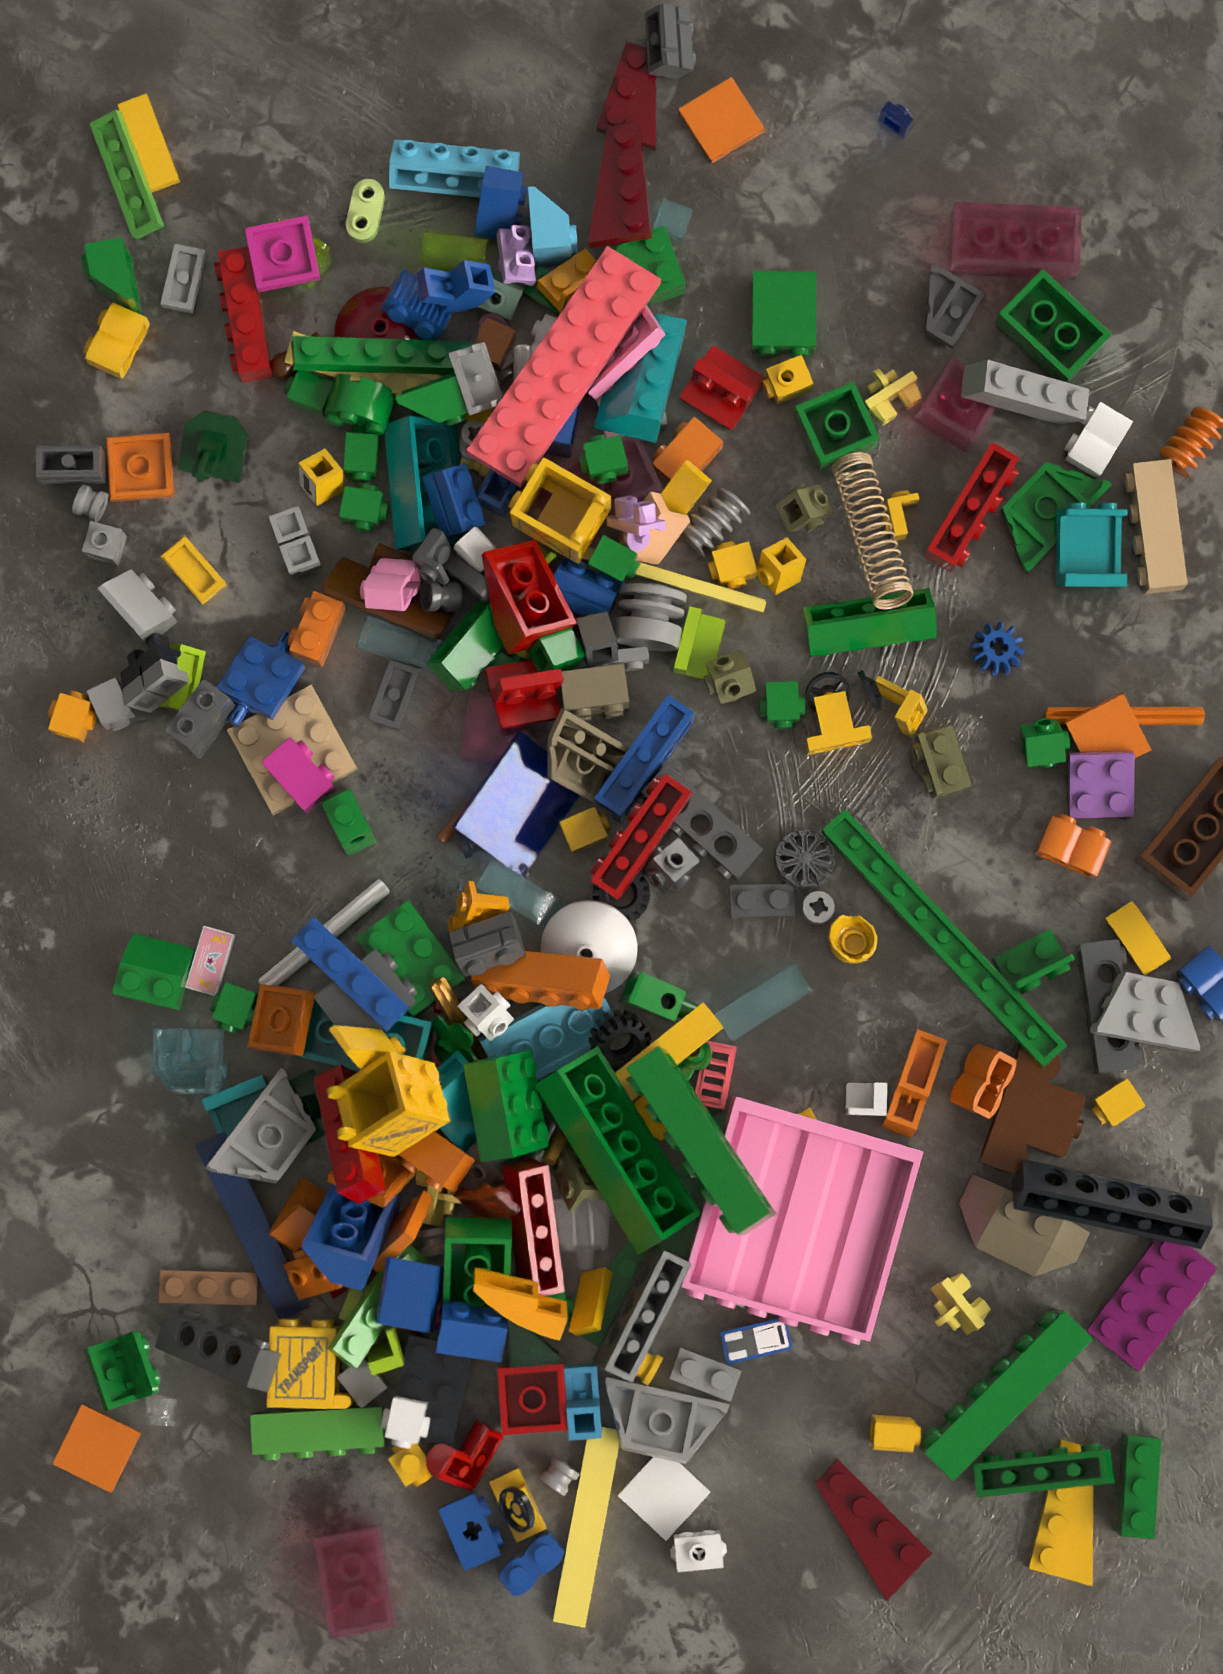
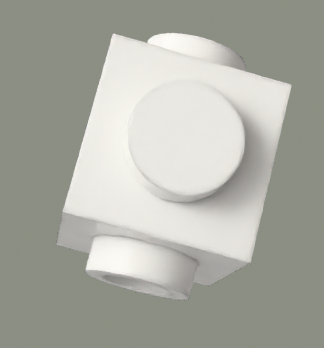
M400 1396L393 1397L391 1409L385 1408L381 1422V1428L386 1429L385 1437L392 1439V1445L411 1448L412 1443H419L420 1437H427L431 1418L425 1417L428 1402Z

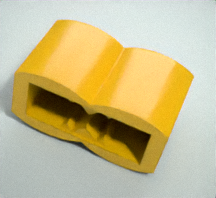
M112 302L108 309L104 308L97 322L100 328L95 337L90 336L83 352L86 354L85 359L89 365L123 379L148 331L150 323L147 317Z
M871 1415L869 1446L872 1450L913 1453L914 1446H920L921 1427L915 1424V1420L911 1417Z

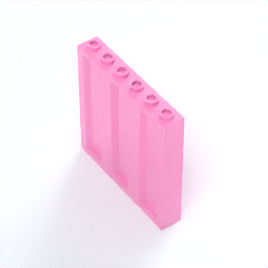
M732 1096L722 1132L777 1214L745 1236H738L732 1232L729 1234L719 1219V1216L723 1214L717 1205H710L703 1196L699 1210L701 1215L697 1217L685 1259L692 1264L680 1287L686 1288L685 1295L703 1300L704 1294L717 1297L716 1304L734 1309L736 1303L748 1306L747 1313L766 1318L767 1312L779 1315L778 1322L797 1327L798 1321L810 1324V1331L828 1336L831 1330L841 1333V1340L857 1345H860L861 1339L870 1342L924 1151Z

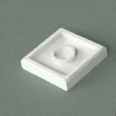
M652 1457L618 1496L667 1541L709 1495L710 1490L681 1463Z

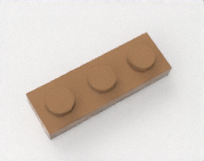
M160 1270L159 1303L257 1306L259 1278L256 1272Z

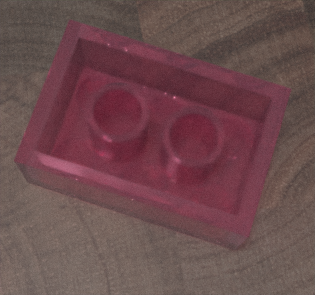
M382 1524L316 1535L313 1542L330 1639L396 1627L398 1618Z

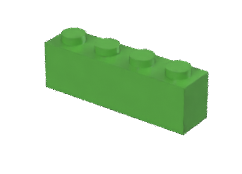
M384 1405L364 1406L363 1408L358 1406L346 1409H309L253 1413L250 1415L252 1455L261 1454V1460L281 1459L280 1453H293L294 1458L313 1457V1451L325 1450L326 1456L346 1455V1449L358 1448L359 1454L379 1453V1447L386 1445V1430L381 1428Z

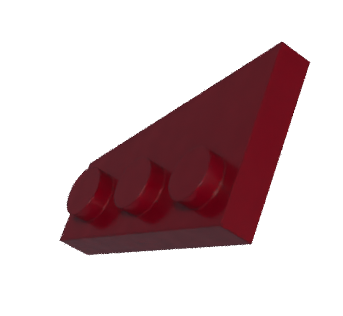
M626 41L596 131L606 134L608 126L639 121L643 147L656 151V76L648 74L647 48Z

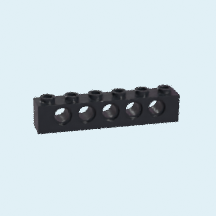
M1026 1159L1021 1160L1012 1180L1014 1209L1198 1249H1202L1213 1228L1210 1202L1207 1198Z

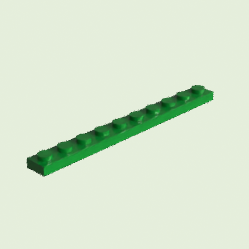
M846 809L822 829L821 833L1042 1069L1067 1047V1044Z

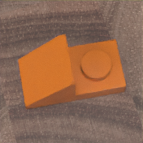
M306 1178L299 1179L268 1235L291 1251H297L302 1246L327 1193Z

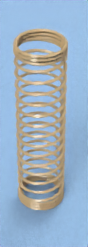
M864 452L849 453L834 462L832 465L833 476L838 484L841 500L844 502L843 508L846 510V517L849 519V526L852 528L851 534L855 537L854 543L858 546L857 553L860 555V562L863 564L862 569L866 573L865 579L869 582L868 588L871 590L873 605L878 609L896 608L907 603L913 596V589L909 584V578L904 576L907 569L901 567L904 560L899 558L901 551L896 549L898 542L893 540L895 533L891 531L892 524L888 522L890 516L885 513L887 507L882 505L884 498L879 496L881 489L877 487L879 481L874 478L876 472L872 470L873 462L871 456ZM849 463L848 465L844 466L842 469H840L839 471H837L841 466H843L844 464ZM858 463H866L865 465L856 470L842 472L844 469ZM868 472L873 473L871 478H862L849 485L842 484L845 480L859 478ZM870 481L876 482L875 486L864 487L851 494L845 493L848 488L859 487ZM874 489L878 490L877 495L866 496L855 502H848V499L852 496L864 495ZM876 498L881 499L880 504L869 505L858 511L850 510L854 505L866 504ZM879 507L884 508L882 513H874L860 520L853 519L857 514L868 513ZM881 516L887 517L885 522H876L863 529L856 528L860 523L873 521ZM884 525H889L887 531H879L867 537H859L863 531H871ZM888 533L892 534L891 539L881 540L870 546L861 545L866 540L877 539ZM890 542L895 543L893 548L884 549L872 555L864 554L869 549L879 548ZM893 551L898 552L896 557L887 558L875 564L867 563L871 558L882 557ZM895 560L901 562L899 566L889 567L878 573L870 572L874 567L884 566ZM865 565L870 566L868 571L866 570ZM898 569L903 570L902 575L892 576L881 582L872 581L877 576L886 575ZM868 574L874 575L871 579L868 578ZM901 578L906 579V582H895ZM871 583L877 584L874 588L871 587ZM881 584H886V585H884V586H881V587L878 588L877 590H875V589H876L877 587H879ZM897 590H908L905 594L897 598L888 600L879 599L883 595L890 592H894Z

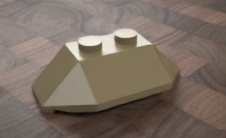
M560 709L548 736V778L586 800L595 803L594 797L627 753L629 747L567 710Z
M972 1174L958 1203L975 1248L1033 1277L1076 1262L1090 1234L1089 1231L1071 1221L1014 1209L1012 1191Z

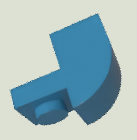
M597 1363L564 1365L569 1440L602 1438Z

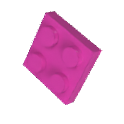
M308 216L245 228L258 292L321 280Z

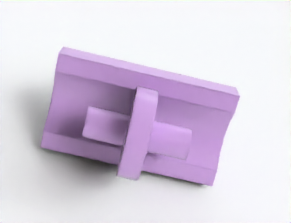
M513 225L510 229H499L496 233L500 257L498 269L502 273L503 284L524 283L533 286L536 278L530 228L528 226Z
M633 496L614 499L615 515L606 517L607 526L624 531L623 540L625 546L635 552H640L647 547L650 541L649 530H666V521L656 518L655 503L650 501L637 503V498Z

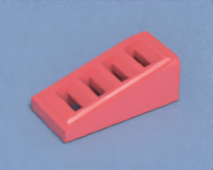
M707 1041L713 1052L728 1054L727 1061L711 1058L710 1062L712 1065L726 1067L725 1073L706 1070V1068L699 1070L695 1092L705 1107L725 1110L737 1047ZM707 1076L723 1080V1085L705 1083L704 1078ZM702 1089L721 1092L720 1099L701 1095Z

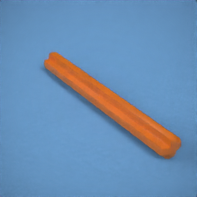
M1048 707L1045 710V718L1058 720L1060 725H1066L1064 721L1092 707ZM1131 707L1139 725H1201L1205 719L1203 707Z

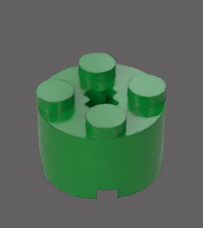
M349 374L335 375L324 412V422L334 426H342L343 424L352 427V433L383 435L388 425L396 393H391L392 389L368 378L361 377L360 381H350L351 375Z

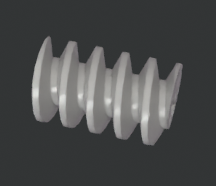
M719 488L716 492L719 499L713 496L708 498L709 507L701 505L698 508L700 516L696 514L689 516L691 525L688 524L682 532L692 549L704 558L703 546L711 550L714 549L711 541L712 537L723 541L724 538L720 530L723 528L730 533L733 531L730 520L740 524L742 523L739 516L740 511L750 515L747 506L735 494L724 488Z

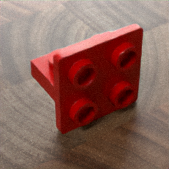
M711 346L703 359L699 358L694 365L692 377L680 394V400L725 428L733 430L762 386V380H765V377L719 348Z
M532 660L486 668L484 673L501 729L556 720L560 712L556 692L564 682L561 669L538 672Z

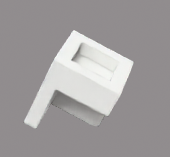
M847 1083L845 1115L887 1116V1083Z

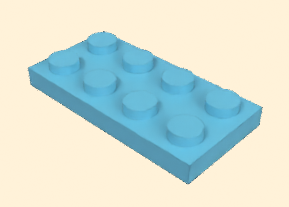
M605 998L600 1009L588 1008L587 1010H579L572 1006L557 1005L550 1007L540 1004L514 1018L507 1029L501 1035L496 1036L491 1042L485 1035L478 1039L488 1057L531 1050L536 1064V1078L539 1080L591 1050L589 1037H593L590 1030L591 1028L598 1029L595 1022L598 1018L602 1022L605 1021L604 1014L607 1012L611 1016L614 1015Z

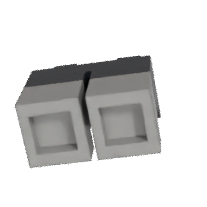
M299 506L269 516L292 579L321 569L319 557Z
M153 634L147 639L149 650L138 649L128 654L129 666L120 672L125 706L151 713L164 703L168 696L171 697L189 683L187 673L178 669L176 659L181 656V651L170 648L169 638L159 634Z

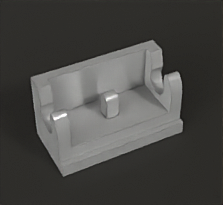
M485 342L449 353L469 415L496 407L503 398V394Z

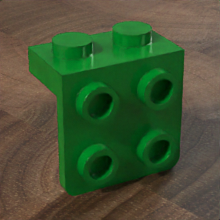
M138 1330L84 1349L104 1412L159 1392V1374L155 1367H151L147 1355L149 1354L148 1342L143 1335H140Z

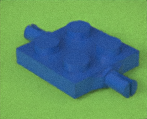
M283 630L275 645L265 644L249 636L216 687L236 704L235 709L227 719L230 724L239 727L247 712L261 714L270 720H273L305 669L304 663L290 657L286 653L290 646L287 644L290 632L288 633L286 630Z

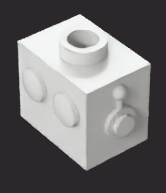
M705 1530L697 1533L684 1532L674 1535L675 1546H672V1549H670L671 1559L676 1561L677 1572L724 1568L723 1556L727 1553L726 1543L721 1541L719 1530ZM705 1551V1556L701 1558V1553ZM692 1553L697 1554L698 1559L694 1558Z

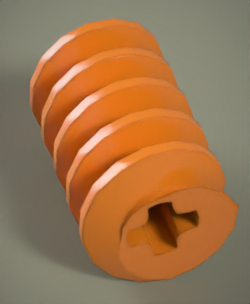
M1194 407L1191 411V416L1186 417L1183 421L1184 426H1179L1175 431L1176 436H1171L1168 440V446H1163L1160 450L1163 460L1171 459L1172 470L1186 478L1190 477L1185 469L1186 466L1194 470L1198 467L1193 458L1196 457L1204 460L1206 457L1201 448L1212 450L1214 447L1209 438L1211 437L1218 441L1221 439V435L1216 429L1220 428L1223 430V419L1211 410L1202 407Z

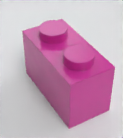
M289 737L261 763L303 811L308 814L336 789L331 783L335 777L323 763L317 767L311 761L310 757L313 755V752L302 740L295 743Z

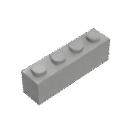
M985 360L964 366L961 397L1059 425H1066L1086 420L1089 389L991 360Z

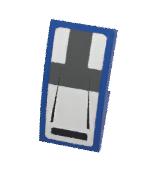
M779 1318L721 1331L720 1334L727 1365L793 1349L788 1325L778 1322Z

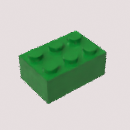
M1044 269L1000 311L995 321V324L1053 379L1067 383L1107 344L1112 335L1105 326Z
M409 900L356 937L368 955L375 949L381 955L387 951L398 966L394 970L395 974L401 981L407 977L418 993L413 997L417 1004L408 1010L414 1018L428 1010L434 1003H437L429 990L430 982L438 977L446 978L453 991L467 981Z
M531 1050L497 1055L463 1064L481 1162L514 1158L549 1147L548 1128L545 1125L542 1110V1097L534 1086L537 1084L536 1064Z
M446 1217L443 1302H462L469 1306L490 1307L473 1290V1272L476 1267L510 1276L512 1219Z

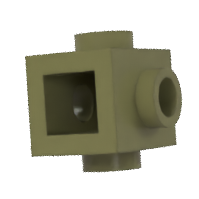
M805 484L798 485L788 491L789 495L775 504L789 533L805 528L807 532L814 531L825 524L823 519L833 513L828 503V498L820 484L806 487Z
M742 650L721 655L716 659L705 662L709 674L704 676L707 690L710 695L716 694L720 704L736 701L743 696L757 692L750 666Z

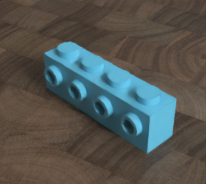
M394 140L389 162V188L480 197L485 166L519 172L520 152L504 149H484L474 146H454L443 143L414 142L412 140Z

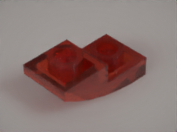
M483 1183L480 1189L475 1187L472 1191L460 1185L453 1195L473 1214L485 1218L509 1217L518 1214L521 1210L512 1201L514 1194L500 1184L495 1188Z

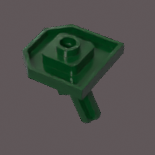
M204 410L186 422L178 470L191 473L193 477L197 478V482H203L204 479L213 477L240 483L249 435L236 416Z

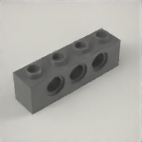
M666 764L656 776L661 779L666 773L693 793L669 829L678 837L682 834L692 841L689 845L692 850L703 859L708 855L717 863L713 868L726 880L732 877L737 881L758 858L763 849L671 766ZM655 777L641 791V795L645 799L642 802V804H644V802L649 797V794L646 793V790L648 789L652 781L655 779ZM695 817L705 818L709 823V828L703 833L693 831L690 826L692 819ZM720 838H726L731 841L733 849L728 854H720L716 851L714 843Z
M1119 939L1079 944L1076 946L1094 1073L1101 1074L1138 1068L1137 1062L1142 1060L1139 1042L1122 1039L1121 1045L1115 1048L1108 1043L1107 1036L1090 1033L1092 1024L1097 1023L1103 1013L1102 1002L1111 994L1112 985L1119 973H1124L1123 965H1127L1125 947L1119 945ZM1100 966H1107L1111 969L1113 978L1109 983L1099 980L1097 971Z
M657 1244L648 1249L593 1358L595 1363L604 1370L633 1382L692 1263Z
M183 1308L181 1313L167 1311L155 1345L156 1349L245 1387L268 1392L281 1353L269 1349L270 1342L256 1337H252L249 1341L246 1339V1332L228 1327V1330L225 1331L223 1330L224 1323L210 1318H205L204 1321H201L200 1313Z

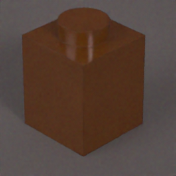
M486 317L474 344L485 342L494 370L501 372L517 339L516 331Z

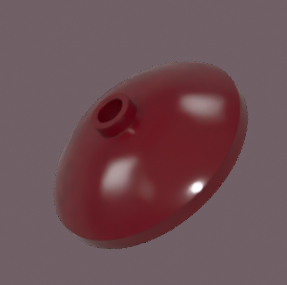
M390 287L368 288L351 297L340 310L334 328V337L425 340L418 337L413 329L403 323L392 321L387 313L380 310ZM382 323L386 326V329L383 332H376L374 330L375 326Z

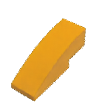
M475 1267L473 1272V1290L489 1306L525 1329L560 1341L567 1322V1301L539 1295L538 1282Z

